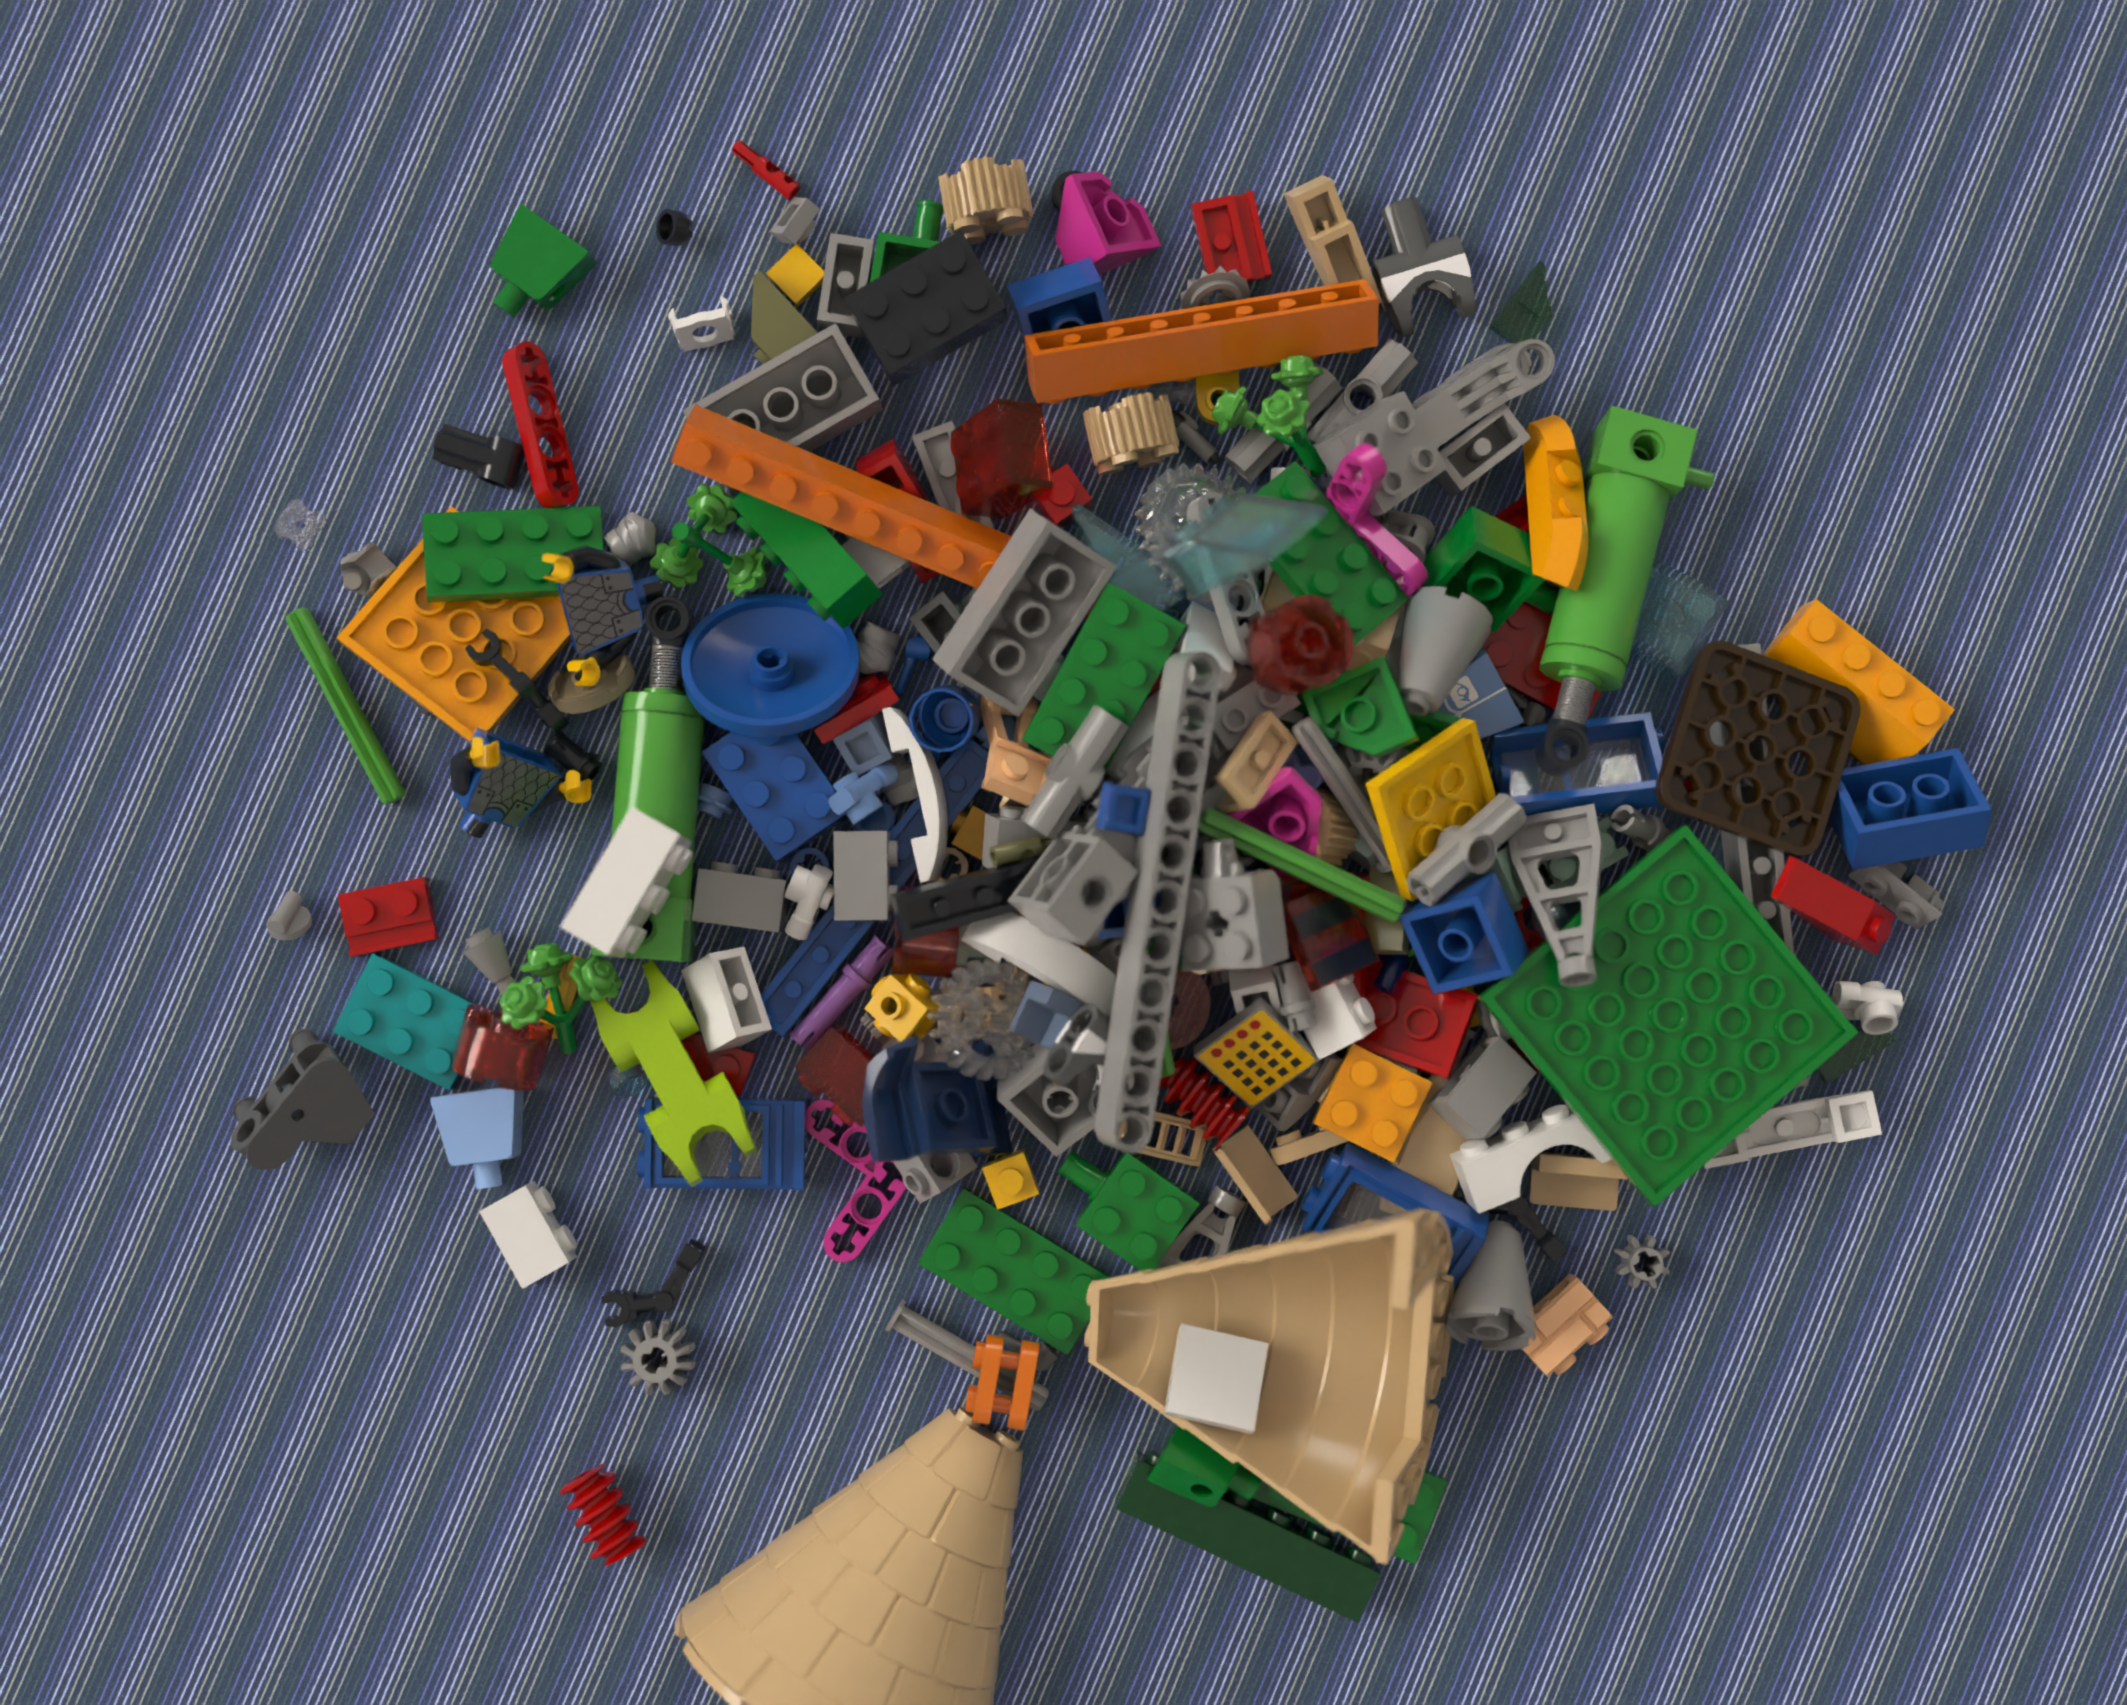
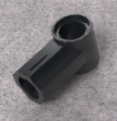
M444 424L443 428L437 433L433 445V459L436 462L476 474L477 478L509 490L515 489L525 459L521 444L494 435H490L487 438Z

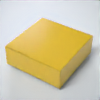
M795 244L766 272V275L798 308L822 285L824 271L798 244Z

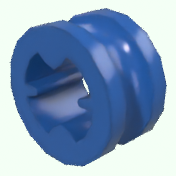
M810 847L795 853L790 865L793 876L796 867L807 862L808 855H816L815 862L822 861V865L831 870L830 859L819 849Z

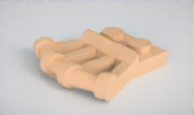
M982 695L980 710L990 745L983 788L1029 806L1034 795L1046 780L1044 776L1045 771L1053 757L1042 750L1037 752L1028 748L1029 743L1022 740L1039 708L1037 705L1038 701L1031 698L1020 716L1017 717ZM1001 715L1016 716L1013 741L1008 740Z

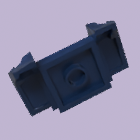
M984 1035L978 1043L960 1054V1062H913L919 1045L918 1037L915 1036L885 1048L867 1064L862 1110L873 1162L908 1161L918 1155L974 1152L975 1157L1002 1156L1012 1153L1005 1107L997 1100L998 1073L1005 1067L1007 1054L1005 1047L996 1040Z

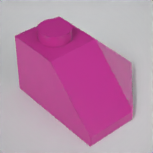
M1100 171L1071 174L1065 179L1055 237L1065 265L1090 257L1099 275L1156 251L1161 247V243L1145 208L1132 197L1125 201L1110 189L1112 181Z
M1292 767L1280 769L1255 808L1224 813L1233 819L1316 857L1322 798ZM1266 864L1271 870L1273 869L1281 880L1289 876V874Z

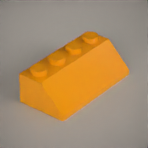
M1817 599L1800 606L1762 654L1768 658L1846 687L1854 692L1859 699L1861 709L1848 754L1862 765L1915 756L1930 742L1955 710ZM1823 708L1824 711H1825V714H1826V716H1827V718H1828V720L1830 721L1829 716H1828V714H1827L1825 708Z

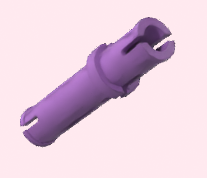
M874 935L870 943L851 964L845 963L841 968L843 971L842 975L800 1023L789 1032L790 1037L799 1045L803 1044L802 1047L810 1052L813 1046L862 990L868 991L873 986L871 980L891 957L895 956V950L885 941L883 943L879 936Z

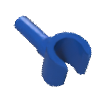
M915 636L907 642L904 665L893 688L898 693H904L915 667V661H930L932 648L923 637Z

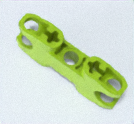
M651 960L642 965L644 975L648 980L650 995L647 1003L639 1011L629 1014L617 1012L606 998L600 1001L592 999L590 1002L596 1017L599 1035L619 1071L624 1073L638 1064L642 1065L663 1104L645 1114L644 1119L660 1149L674 1162L688 1184L694 1187L703 1181L694 1152L698 1141L705 1134L714 1131L728 1133L746 1157L758 1150L749 1131L745 1110L724 1072L705 1082L702 1080L682 1043L683 1039L700 1031V1028L680 992L664 977L654 960Z

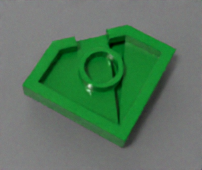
M1384 656L1301 692L1310 717L1316 722L1327 739L1376 758L1419 741L1390 665Z

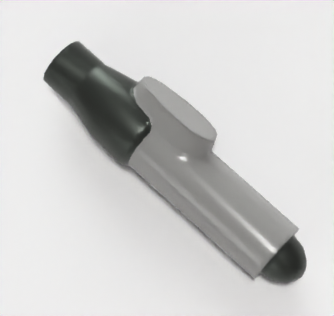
M1171 408L1177 436L1205 463H1219L1218 450L1197 431L1199 426L1195 420L1184 411L1178 412Z

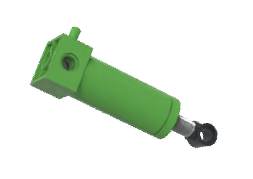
M1611 406L1590 434L1582 465L1588 527L1586 566L1577 592L1560 586L1539 669L1547 677L1562 683L1554 716L1552 719H1549L1545 736L1538 742L1535 748V759L1538 766L1543 772L1551 776L1569 774L1586 759L1589 753V741L1586 736L1588 728L1585 724L1594 694L1593 691H1616L1622 688L1668 504L1683 489L1684 483L1706 490L1710 489L1714 483L1715 475L1712 472L1689 466L1698 432L1697 429ZM1554 741H1562L1567 744L1571 751V758L1569 760L1557 757L1553 750Z
M663 596L652 601L645 615L646 626L650 631L649 646L653 650L649 688H643V692L623 693L611 840L629 809L633 807L692 841L688 849L693 852L689 864L680 876L675 873L673 874L665 888L670 891L669 897L657 915L653 913L649 915L653 926L652 933L648 938H644L634 954L628 952L625 958L694 962L697 921H691L694 900H690L705 721L703 719L705 717L692 705L686 692L679 689L681 688L680 685H682L680 683L682 682V651L688 636L696 626L695 617L692 611L678 598ZM668 611H679L681 615L679 626L673 631H663L660 625L662 616ZM592 946L591 955L610 956Z

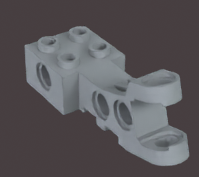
M1528 339L1518 343L1498 345L1450 375L1436 388L1416 399L1413 404H1411L1404 391L1377 400L1313 446L1332 478L1343 457L1359 444L1365 443L1377 449L1386 462L1387 472L1368 513L1372 517L1385 514L1448 468L1437 448L1510 399L1527 393L1544 382L1551 375L1555 366L1553 350L1546 342L1540 339ZM1527 349L1535 351L1540 358V367L1533 375H1528L1532 361L1529 353L1526 351Z
M1189 716L1181 717V722L1186 727ZM1153 736L1133 750L1118 769L1124 775L1117 783L1118 785L1145 789ZM1179 754L1176 756L1174 761V767L1177 773H1179L1181 770L1177 763L1181 760ZM1220 771L1214 772L1215 777L1205 781L1200 815H1202L1206 808L1219 811L1217 804L1226 792L1215 780ZM1102 791L1092 803L1098 810L1086 826L1082 828L1079 825H1075L1071 832L1061 830L1055 841L1053 840L1007 901L1044 934L1083 945L1088 940L1097 936L1102 930L1104 918L1115 904L1121 902L1127 896L1131 889L1130 883L1138 874V871L1132 866L1135 860L1138 835L1096 828ZM1173 800L1169 802L1167 807L1170 819L1175 813Z

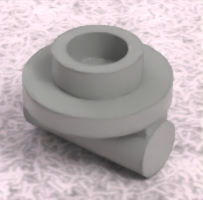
M295 891L286 892L276 911L267 920L268 932L275 939H297L312 924L309 910L301 906L302 897Z

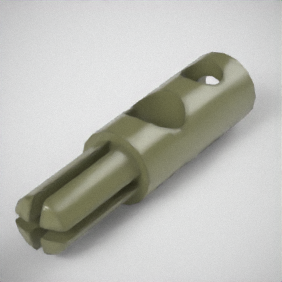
M1033 836L1023 840L992 846L989 850L990 858L994 866L1020 861L1024 858L1040 856L1053 840L1046 836Z

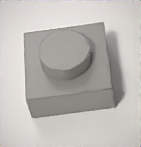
M793 197L769 233L781 243L795 245L798 241L802 242L815 228L816 221L813 219L820 208L808 198Z

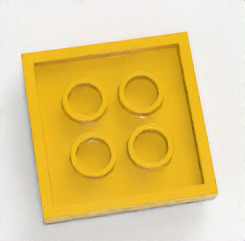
M1461 718L1366 783L1401 898L1412 902L1418 898L1410 892L1405 879L1409 877V873L1436 850L1437 840L1442 831L1450 825L1462 827L1496 797L1474 720Z

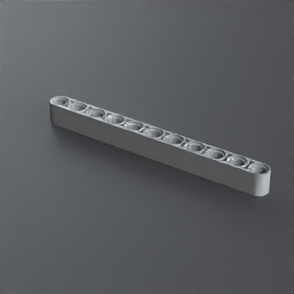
M1185 652L1172 655L1165 663L1161 681L1145 789L1151 790L1144 836L1138 835L1133 867L1138 871V874L1131 882L1094 1123L1095 1134L1099 1141L1128 1153H1137L1144 1149L1152 1135L1221 678L1219 662L1208 652ZM1191 663L1194 665L1196 672L1193 682L1190 681L1188 676V669ZM1184 709L1187 710L1189 715L1186 727L1181 722V715ZM1178 754L1182 760V767L1179 773L1176 772L1174 767V761ZM1173 800L1175 813L1170 819L1167 807L1169 802ZM1166 845L1168 849V858L1165 864L1163 865L1160 859V853L1162 848ZM1159 891L1161 894V904L1155 910L1153 899ZM1153 936L1155 947L1150 956H1148L1146 946L1148 940ZM1146 982L1148 992L1145 999L1141 1002L1139 992L1141 986ZM1139 1028L1141 1038L1134 1047L1132 1038L1135 1031ZM1133 1074V1087L1129 1092H1126V1081ZM1126 1120V1133L1123 1137L1119 1138V1127Z

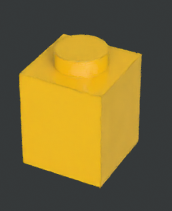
M1025 1148L983 1164L982 1170L997 1210L1039 1195L1040 1189Z

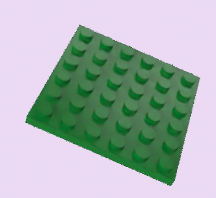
M1681 825L1599 894L1593 949L1597 979L1593 983L1581 987L1561 985L1557 966L1558 962L1546 939L1525 957L1514 975L1498 979L1478 996L1479 1000L1649 1205L1654 1207L1859 1033L1687 825ZM1581 910L1558 930L1580 927L1582 923ZM1572 954V955H1570L1569 957L1581 956V955H1579V954Z

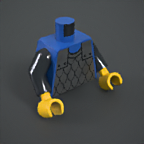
M587 545L563 552L560 555L545 553L542 556V561L552 563L554 566L552 567L553 572L549 575H544V579L557 583L572 645L579 656L585 655L584 660L569 661L567 669L568 671L582 670V677L579 681L575 682V686H594L600 679V672L612 663L636 639L637 632L645 627L640 606L650 604L657 598L664 596L658 575L633 580L631 569L625 561L619 560L615 554Z
M477 728L474 732L469 746L453 755L450 759L451 787L461 806L467 811L459 825L462 830L476 838L484 836L492 821L515 828L519 827L527 817L551 803L567 799L572 803L579 804L588 802L591 799L592 780L580 781V773L575 770H569L565 778H560L561 775L549 756L480 728Z

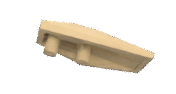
M1431 1075L1428 1080L1433 1082L1403 1146L1395 1162L1387 1160V1163L1453 1197L1460 1182L1449 1154L1459 1151L1460 1146L1471 1139H1463L1428 1104L1429 1100L1446 1081ZM1380 1196L1378 1208L1396 1215L1409 1212Z

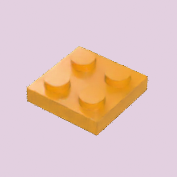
M1352 1043L1349 1045L1312 1123L1394 1163L1433 1082Z

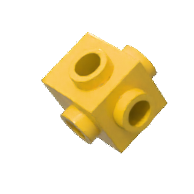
M913 973L909 975L890 974L883 977L872 989L871 995L873 998L864 1008L875 1018L873 1021L874 1026L884 1035L890 1038L895 1037L899 1042L917 1036L919 1043L946 1010L929 993L931 991L929 984Z

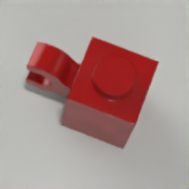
M1039 447L1024 457L1026 460L1025 464L1039 482L1031 488V498L1047 520L1062 529L1091 509V496L1067 463L1054 471Z

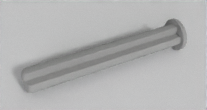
M1310 717L1301 720L1292 728L1293 735L1378 859L1376 863L1378 871L1380 873L1392 871L1374 809L1316 722Z
M902 1299L885 1330L889 1332L892 1328L979 1378L980 1369L972 1368L975 1346L904 1306L906 1301ZM999 1368L996 1388L1012 1396L1016 1371ZM1036 1381L1033 1382L1029 1407L1039 1411L1048 1398L1049 1390Z

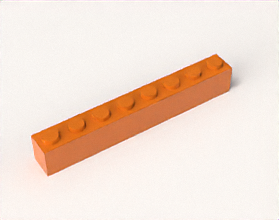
M1366 279L1028 334L1024 335L1028 384L1037 403L1056 404L1072 397L1084 395L1103 396L1114 390L1126 388L1145 389L1152 384L1168 381L1187 382L1197 376L1215 373L1229 375L1239 369L1257 366L1270 368L1281 363L1282 359H1288L1289 356H1310L1312 360H1316L1322 355L1340 352L1346 354L1358 353L1364 348L1378 346L1379 298Z
M696 404L684 424L671 462L977 589L1012 537Z

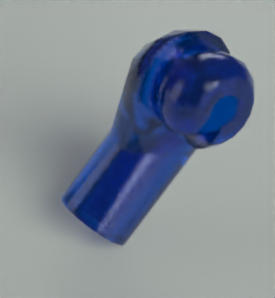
M1378 954L1382 967L1373 982V986L1383 993L1392 995L1409 963L1408 954Z

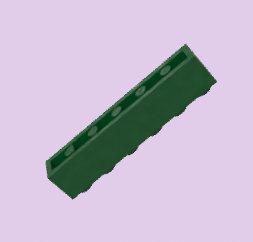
M1152 1450L1149 1451L1148 1455L1139 1451L1136 1452L1115 1497L1116 1509L1359 1623L1381 1575L1376 1563L1372 1562L1373 1556L1354 1545H1349L1348 1550L1332 1543L1334 1538L1327 1532L1314 1526H1309L1308 1531L1293 1525L1294 1519L1287 1513L1273 1507H1269L1268 1512L1253 1506L1254 1500L1252 1498L1248 1501L1230 1489L1228 1493H1224L1215 1507H1207L1149 1482L1147 1478L1160 1453Z

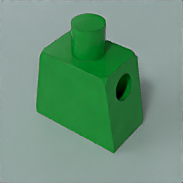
M520 204L491 261L490 268L501 280L506 282L492 303L512 318L516 317L528 299L545 311H548L593 269L596 261L588 250L526 206Z
M1178 1425L1174 1427L1147 1478L1149 1482L1207 1507H1215L1227 1489L1250 1501L1262 1480L1239 1462L1231 1463L1187 1429L1183 1430Z

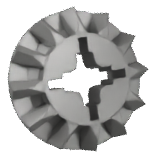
M1219 266L1211 274L1202 269L1201 277L1198 280L1188 279L1187 290L1180 293L1182 309L1210 305L1208 297L1212 296L1214 290L1220 289L1221 293L1216 294L1215 299H1212V304L1250 298L1247 280L1240 276L1237 269L1226 272Z

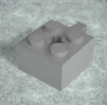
M1233 839L1213 840L1204 843L1205 865L1201 866V874L1190 876L1180 943L1183 971L1263 968L1288 959L1289 953L1280 879L1273 869L1244 871L1242 863L1237 860Z
M1034 1044L998 1073L997 1100L1058 1157L1095 1128L1096 1116L1089 1111L1088 1104L1094 1092L1092 1088L1096 1082L1097 1071L1095 1065L1086 1068L1080 1075L1077 1074L1067 1084L1062 1086L1055 1085L1044 1075V1064L1050 1050ZM1065 1061L1061 1064V1066L1059 1067L1058 1071L1062 1068V1066L1064 1065Z

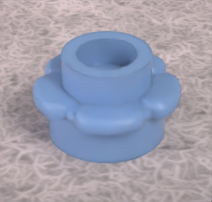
M702 783L699 789L697 810L713 818L721 819L723 812L727 814L733 813L730 807L734 799L730 793Z

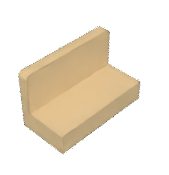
M1271 711L1258 714L1215 778L1226 790L1217 804V808L1222 813L1255 808L1298 743L1297 739Z
M1248 1124L1230 1135L1216 1150V1146L1212 1148L1265 1225L1273 1221L1271 1217L1299 1197L1278 1166H1275L1273 1159Z
M1542 1151L1531 1161L1528 1200L1532 1204L1615 1211L1618 1202L1619 1179L1627 1180V1177L1613 1160L1601 1163L1590 1155Z

